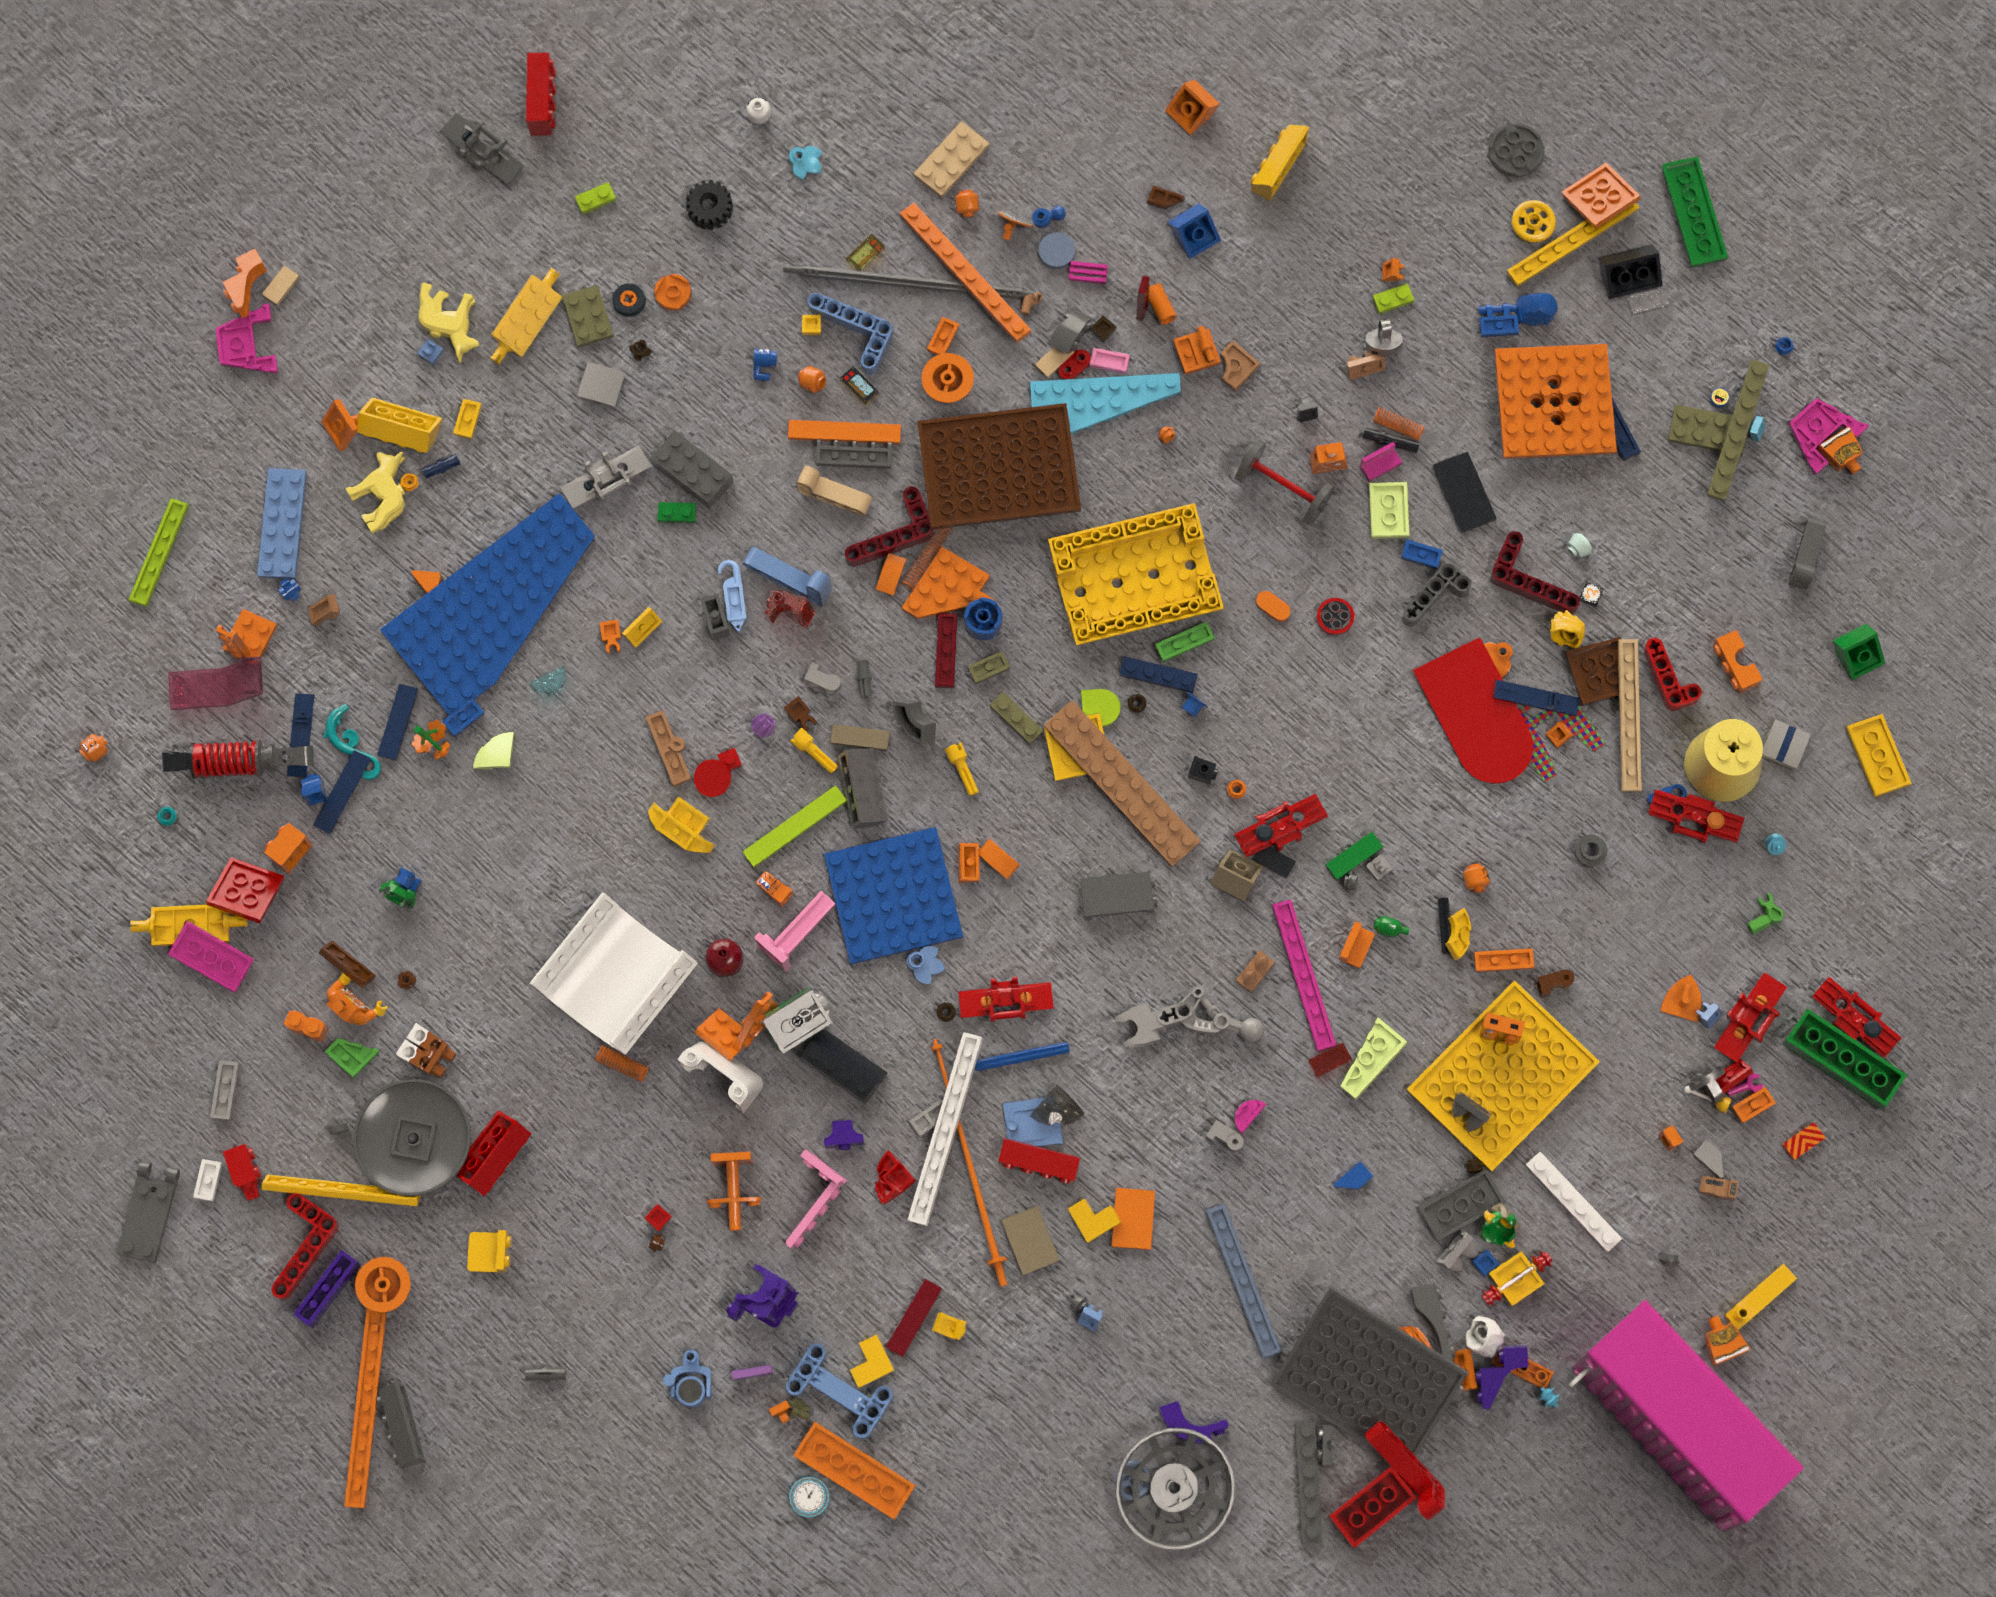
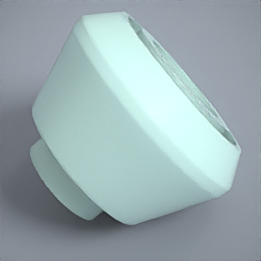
M1573 534L1568 542L1569 548L1567 550L1572 557L1581 558L1591 554L1592 546L1582 534Z

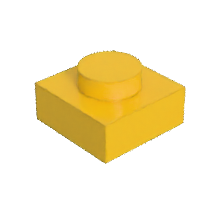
M802 315V335H821V315Z

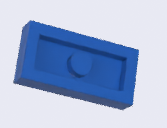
M1406 540L1401 559L1438 569L1443 550Z
M471 698L442 722L453 736L456 737L485 713L475 700Z

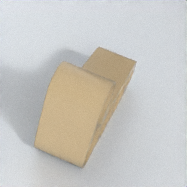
M804 466L797 481L799 492L860 516L866 515L873 499L866 493L821 477L818 470L809 466Z

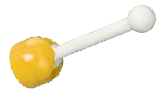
M1686 1086L1684 1088V1091L1687 1094L1692 1093L1699 1097L1712 1101L1709 1098V1096L1705 1094H1702L1695 1090L1691 1091L1689 1086ZM1724 1097L1715 1103L1716 1108L1726 1114L1732 1099Z

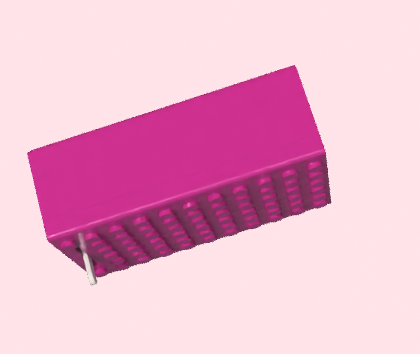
M1646 1300L1632 1310L1572 1366L1573 1372L1577 1377L1569 1386L1573 1387L1579 1380L1583 1379L1587 1383L1588 1389L1602 1399V1404L1616 1414V1419L1630 1429V1434L1644 1444V1449L1658 1459V1464L1672 1474V1479L1686 1489V1494L1700 1504V1509L1715 1520L1714 1523L1720 1530L1726 1532L1746 1524L1804 1468Z

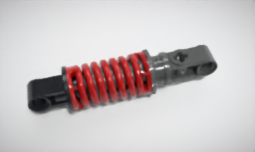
M261 740L252 741L251 745L247 741H244L243 744L236 742L235 746L233 742H229L228 745L225 742H222L220 745L219 743H214L213 746L211 743H207L205 747L203 743H191L190 752H163L162 765L163 772L191 770L193 779H197L201 775L203 777H216L217 775L220 777L224 775L238 776L239 774L242 776L246 774L249 776H262L265 769L275 771L276 766L314 765L313 746L275 748L274 744L263 746ZM285 752L286 755H290V758L287 760L282 758V755H284Z

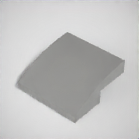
M588 362L576 397L593 404L597 402L614 408L625 373Z

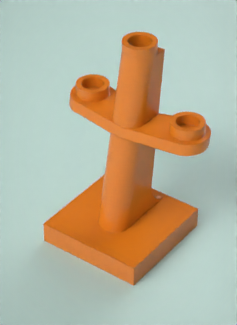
M751 1152L711 1154V1162L714 1166L726 1165L728 1198L709 1199L707 1204L709 1208H721V1204H728L729 1230L740 1231L742 1227L741 1203H748V1206H760V1202H762V1197H740L739 1164H753V1155Z

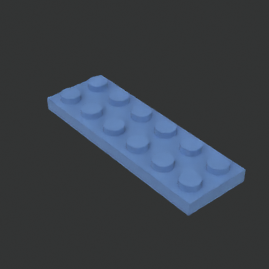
M268 468L257 572L258 578H287L296 580L307 477L306 470Z

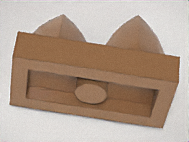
M1366 350L1364 358L1351 355L1347 362V372L1350 380L1386 370L1385 357L1378 355V352L1373 350L1372 353Z
M1259 951L1236 979V982L1252 993L1275 964V961L1262 951Z

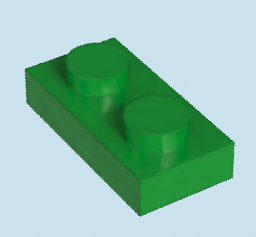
M658 502L657 520L664 523H696L697 505L696 503Z

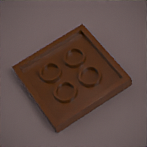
M1621 637L1565 652L1582 706L1619 697L1618 640Z

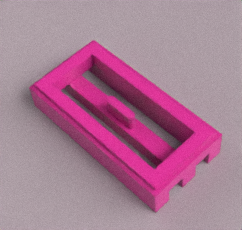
M1071 261L1069 281L1106 284L1108 265ZM1073 273L1103 276V278L1076 276Z

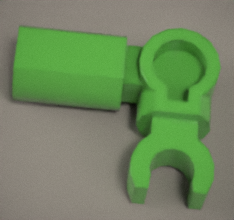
M1770 893L1766 895L1768 902H1764L1761 897L1757 900L1759 906L1765 908L1766 915H1762L1747 923V928L1752 935L1766 929L1770 924H1779L1783 918V911L1776 904H1773V896Z

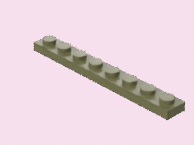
M1753 359L1750 361L1706 495L1707 497L1723 502L1726 500L1769 364Z

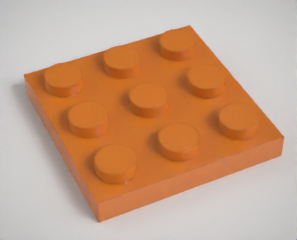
M1607 163L1562 191V197L1595 229L1640 201V195Z

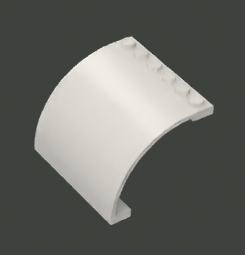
M602 892L532 979L530 984L591 1033L626 1055L698 963L685 951L681 950L679 952L661 940Z

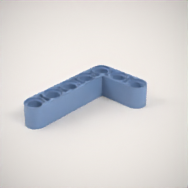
M811 294L808 297V307L813 315H821V318L870 337L861 357L862 371L867 375L876 373L893 338L891 323L822 294ZM814 302H820V303H821V304H820L819 306H817V307L812 306V304H813ZM833 308L838 310L836 313L829 312ZM849 315L855 317L853 320L846 319V317ZM866 322L872 323L870 327L863 326ZM882 329L889 330L886 334L880 333ZM875 345L881 346V349L874 350L872 348ZM868 361L874 362L872 366L865 365Z
M755 547L750 549L742 563L753 572L819 606L824 605L832 591L830 577L825 573L815 570L811 577Z

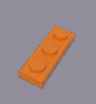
M1533 948L1474 952L1475 972L1534 969Z

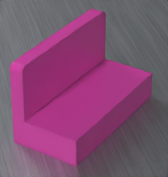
M1394 442L1361 459L1360 468L1369 482L1402 465V461L1395 451L1396 445Z

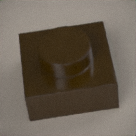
M1102 315L1090 328V331L1105 342L1114 333L1117 326Z

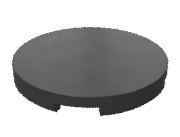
M1518 123L1498 129L1490 140L1488 153L1491 163L1499 172L1510 177H1523L1533 173L1540 166L1544 156V145L1537 131L1530 126Z

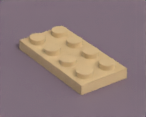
M961 121L914 172V177L942 198L989 147V142Z

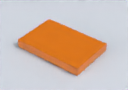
M1116 1188L1114 1210L1122 1223L1113 1228L1112 1247L1151 1250L1155 1191Z

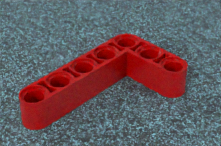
M293 1193L287 1198V1207L314 1227L271 1287L272 1294L280 1300H287L292 1296L339 1229L338 1221L298 1193ZM301 1199V1205L298 1208H293L294 1200ZM311 1210H317L316 1217L313 1219H309V1212ZM327 1221H332V1228L325 1230L324 1224ZM315 1237H321V1243L318 1246H313L312 1244ZM304 1253H309L310 1255L307 1262H301V1256ZM297 1269V1277L294 1279H290L289 1273L292 1270ZM280 1286H286V1292L283 1295H278V1288Z
M1379 1421L1365 1433L1371 1445L1418 1494L1417 1507L1426 1520H1431L1445 1508L1446 1492L1442 1484L1383 1421Z

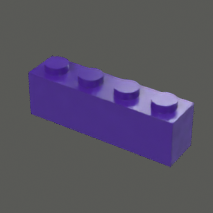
M341 1250L293 1315L311 1328H314L361 1264Z

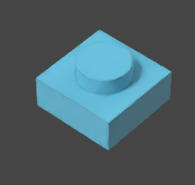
M1756 416L1754 422L1750 423L1749 432L1754 441L1759 442L1766 427L1764 417Z

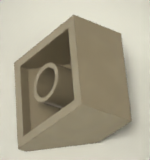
M1229 849L1219 864L1210 884L1219 890L1233 895L1236 899L1245 901L1264 866Z

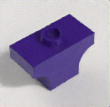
M852 1120L832 1122V1133L824 1138L825 1149L839 1148V1150H849L851 1146L864 1145V1136L854 1131Z

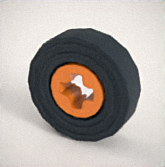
M633 283L620 285L613 293L612 303L620 315L625 317L638 315L645 306L646 298L643 290ZM626 297L632 298V303L625 302Z

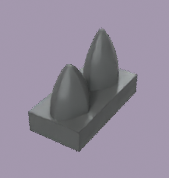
M1461 1091L1454 1098L1452 1105L1454 1118L1461 1117L1468 1111L1470 1112L1466 1123L1467 1132L1477 1130L1492 1116V1113Z

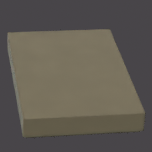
M1038 1206L1001 1220L1023 1276L1060 1262Z

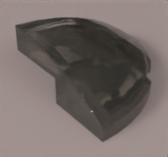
M1056 1084L1030 1117L1049 1126H1053L1054 1123L1068 1125L1080 1119L1084 1112Z

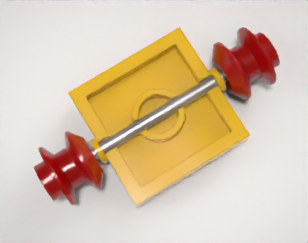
M1521 1251L1490 1272L1489 1275L1497 1285V1288L1489 1285V1291L1482 1290L1483 1295H1481V1298L1485 1304L1494 1307V1301L1498 1300L1501 1302V1294H1503L1512 1307L1543 1286L1544 1282L1536 1270L1544 1273L1545 1266L1552 1267L1551 1262L1553 1261L1549 1254L1539 1251L1540 1256H1532V1264H1530Z

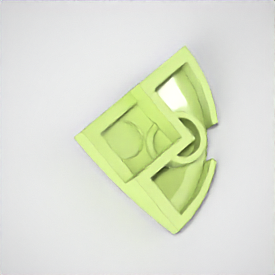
M514 732L497 735L491 738L484 747H481L476 755L473 769L493 770V768H511Z

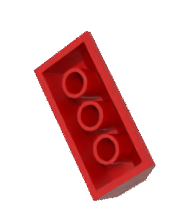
M498 1110L471 1145L468 1157L456 1177L485 1197L497 1179L504 1173L509 1163L515 1159L521 1147L527 1143L532 1133L516 1120Z

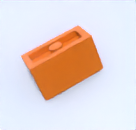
M1355 921L1339 956V960L1360 968L1375 934L1361 928L1362 924Z

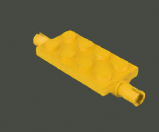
M550 268L543 281L531 275L492 332L491 336L498 341V347L490 357L491 361L495 360V364L500 365L507 352L510 351L519 357H523L561 300L562 296L552 289V285L560 276L558 272L555 273L556 270Z
M206 904L151 907V917L148 920L130 922V925H132L130 926L131 933L148 932L151 934V945L153 947L173 946L186 921L195 924L226 943H230L231 927H248L247 919L239 916H230V913Z

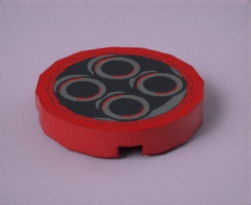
M1330 598L1321 603L1318 608L1317 623L1323 632L1329 635H1341L1350 630L1354 623L1355 614L1352 606L1342 598Z

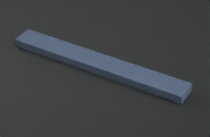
M1225 1204L1207 1210L1206 1214L1262 1359L1281 1353L1282 1351Z

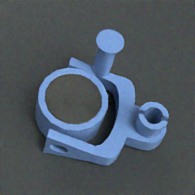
M686 1351L683 1357V1366L675 1367L672 1369L671 1375H665L663 1378V1383L671 1389V1399L676 1400L677 1397L679 1402L688 1408L698 1407L704 1402L706 1397L707 1399H712L711 1370L708 1367L700 1366V1357L696 1351ZM693 1355L694 1359L688 1360V1357ZM686 1373L702 1374L707 1377V1388L700 1379L693 1376L684 1377L676 1386V1378Z

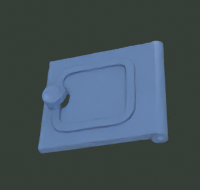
M1053 1095L1045 1098L1003 1104L1008 1139L1038 1147L1063 1144L1057 1096Z

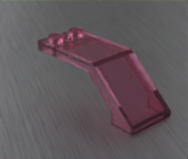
M261 657L242 658L241 662L218 669L168 672L170 710L227 707L262 695Z

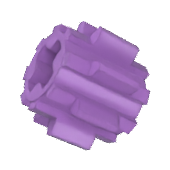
M768 713L758 714L752 719L754 723L751 725V729L760 738L770 736L775 731L776 722Z

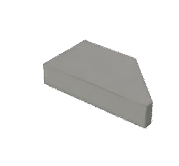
M939 1101L909 1121L920 1138L935 1128L940 1109Z
M1706 1140L1693 1156L1721 1179L1723 1177L1722 1153Z

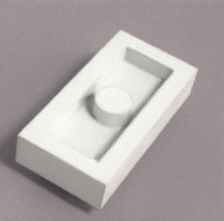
M202 1159L193 1198L214 1202L223 1165L221 1162Z

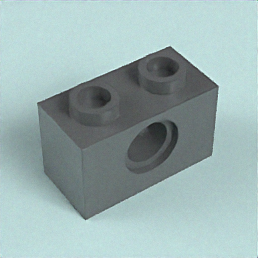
M719 594L700 599L712 641L730 636Z

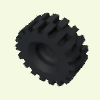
M703 180L700 186L696 183L694 185L695 189L690 188V195L687 194L686 208L690 220L695 222L697 227L701 225L702 229L705 230L707 226H709L710 230H714L713 226L716 225L717 228H720L722 222L724 224L728 222L727 218L730 219L732 216L731 212H733V202L729 190L727 191V187L725 185L721 186V182L718 181L714 184L713 180H709V183ZM712 198L717 204L714 209L706 210L702 207L703 201Z

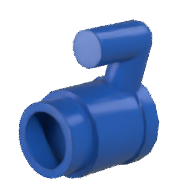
M755 348L753 378L755 380L770 381V373H761V367L776 366L777 351Z

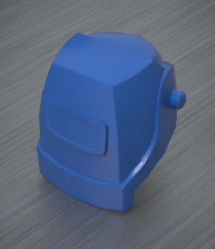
M1533 293L1519 297L1515 315L1518 317V324L1523 323L1532 326L1549 325V322L1554 319L1557 313V302L1554 296L1549 293Z

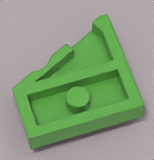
M338 1038L325 1051V1054L354 1079L379 1054V1050Z

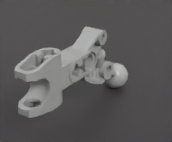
M1200 986L1194 987L1180 1003L1153 1012L1149 1003L1132 1007L1115 1017L1116 1024L1132 1023L1138 1029L1134 1037L1123 1042L1125 1049L1155 1044L1161 1041L1159 1031L1182 1024L1187 1030L1211 1035L1231 1030L1240 1033L1241 1037L1248 1042L1259 1041L1264 1034V1026L1260 1020L1249 1018L1242 1022L1230 1019L1215 1004L1212 1005L1204 996V989ZM1200 1002L1207 1009L1206 1013L1213 1021H1205L1195 1015ZM1181 1008L1189 1010L1187 1016H1181L1178 1012ZM1172 1011H1175L1176 1020H1174ZM1166 1014V1016L1169 1017V1021L1165 1022V1020H1161L1162 1015Z

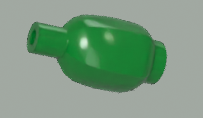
M1382 916L1380 919L1375 918L1373 929L1377 930L1380 935L1396 937L1400 934L1408 935L1409 928L1402 926L1397 919Z

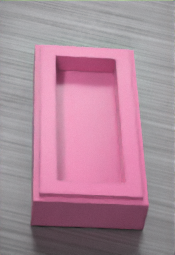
M1093 348L1090 367L1126 374L1130 355Z

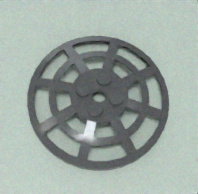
M1185 1428L1160 1429L1138 1440L1124 1456L1118 1469L1115 1485L1117 1505L1127 1526L1144 1541L1165 1549L1190 1548L1201 1544L1213 1536L1226 1521L1232 1508L1235 1493L1233 1471L1224 1452L1205 1435ZM1171 1433L1189 1435L1184 1446L1168 1445L1160 1447L1156 1437ZM1196 1438L1211 1447L1218 1455L1220 1461L1209 1465L1199 1453L1192 1450ZM1149 1441L1152 1452L1143 1458L1137 1469L1126 1466L1132 1454L1142 1444ZM1180 1451L1181 1455L1177 1463H1166L1163 1453ZM1189 1455L1197 1459L1203 1468L1192 1472L1186 1467ZM1155 1457L1159 1468L1153 1475L1142 1472L1146 1464ZM1221 1469L1225 1470L1227 1478V1497L1225 1502L1214 1498L1215 1479L1213 1473ZM1123 1474L1133 1477L1132 1493L1134 1502L1124 1507L1121 1497V1479ZM1205 1476L1208 1477L1209 1483L1208 1495L1198 1492L1197 1480ZM1139 1479L1150 1483V1494L1139 1498L1138 1493ZM1171 1482H1177L1179 1485V1489L1175 1493H1171L1168 1489ZM1195 1499L1204 1502L1205 1504L1194 1517H1191L1187 1508ZM1154 1501L1161 1508L1158 1519L1152 1517L1143 1506ZM1211 1505L1222 1509L1215 1523L1207 1531L1200 1534L1195 1523L1205 1516ZM1139 1510L1146 1520L1155 1525L1153 1536L1150 1537L1139 1530L1128 1515ZM1180 1511L1184 1522L1180 1523L1165 1522L1168 1512ZM1188 1527L1192 1539L1181 1542H1165L1160 1540L1163 1528L1177 1530Z

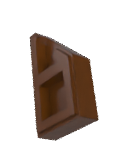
M1153 185L1147 204L1167 209L1183 202L1185 196Z

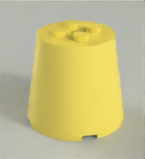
M1738 719L1723 720L1703 731L1692 740L1685 754L1684 769L1689 783L1691 782L1700 795L1713 801L1730 802L1742 798L1755 787L1761 774L1763 755L1761 737L1753 726ZM1729 748H1733V750H1735V752H1734V753L1730 752L1731 749H1729Z

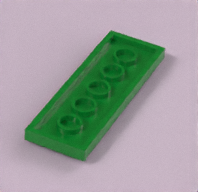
M1698 156L1662 164L1661 169L1691 268L1727 260V251Z

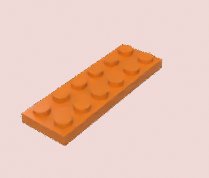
M816 1422L813 1423L793 1455L893 1520L896 1519L916 1487L910 1481Z

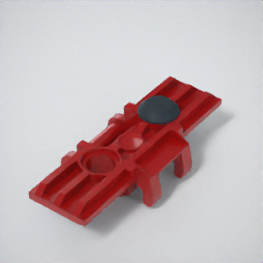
M1828 977L1811 997L1837 1018L1832 1023L1833 1026L1841 1028L1854 1040L1859 1037L1880 1056L1885 1058L1902 1038L1879 1019L1883 1014L1881 1012L1878 1013L1860 998L1858 992L1855 991L1851 995L1831 977ZM1839 999L1845 1002V1009L1843 1010L1839 1009L1836 1005ZM1853 1001L1854 1003H1856L1861 1009H1863L1867 1014H1869L1873 1018V1020H1868L1863 1014H1861V1012H1859L1851 1005V1002Z

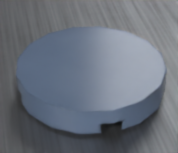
M1055 232L1048 234L1039 244L1040 260L1049 268H1065L1074 259V242L1064 233Z

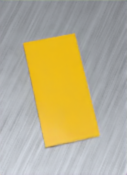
M1883 714L1846 727L1874 797L1912 784Z

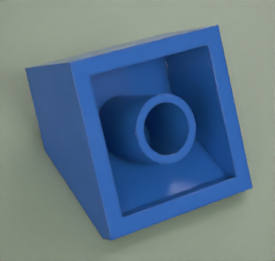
M1200 203L1168 221L1174 237L1188 258L1196 256L1221 241L1209 210Z

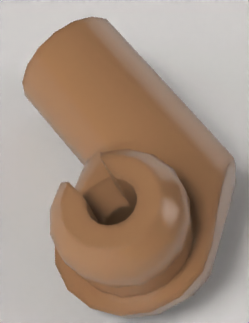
M1035 292L1033 296L1031 294L1025 296L1020 313L1029 316L1031 307L1042 301V293Z

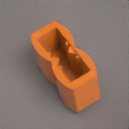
M289 1011L284 1025L291 1032L297 1035H306L309 1039L317 1042H323L329 1030L321 1020L313 1017L307 1018L298 1011Z

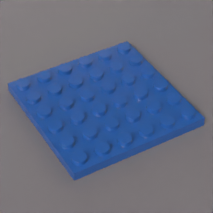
M936 827L824 854L851 965L963 938Z

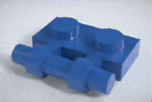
M1502 303V305L1498 306L1486 304L1485 306L1478 307V314H1486V317H1480L1479 319L1481 337L1518 335L1517 315H1510V312H1516V304ZM1493 313H1503V316H1493Z

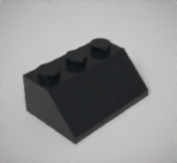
M1653 244L1599 257L1600 272L1609 299L1663 286L1660 256Z

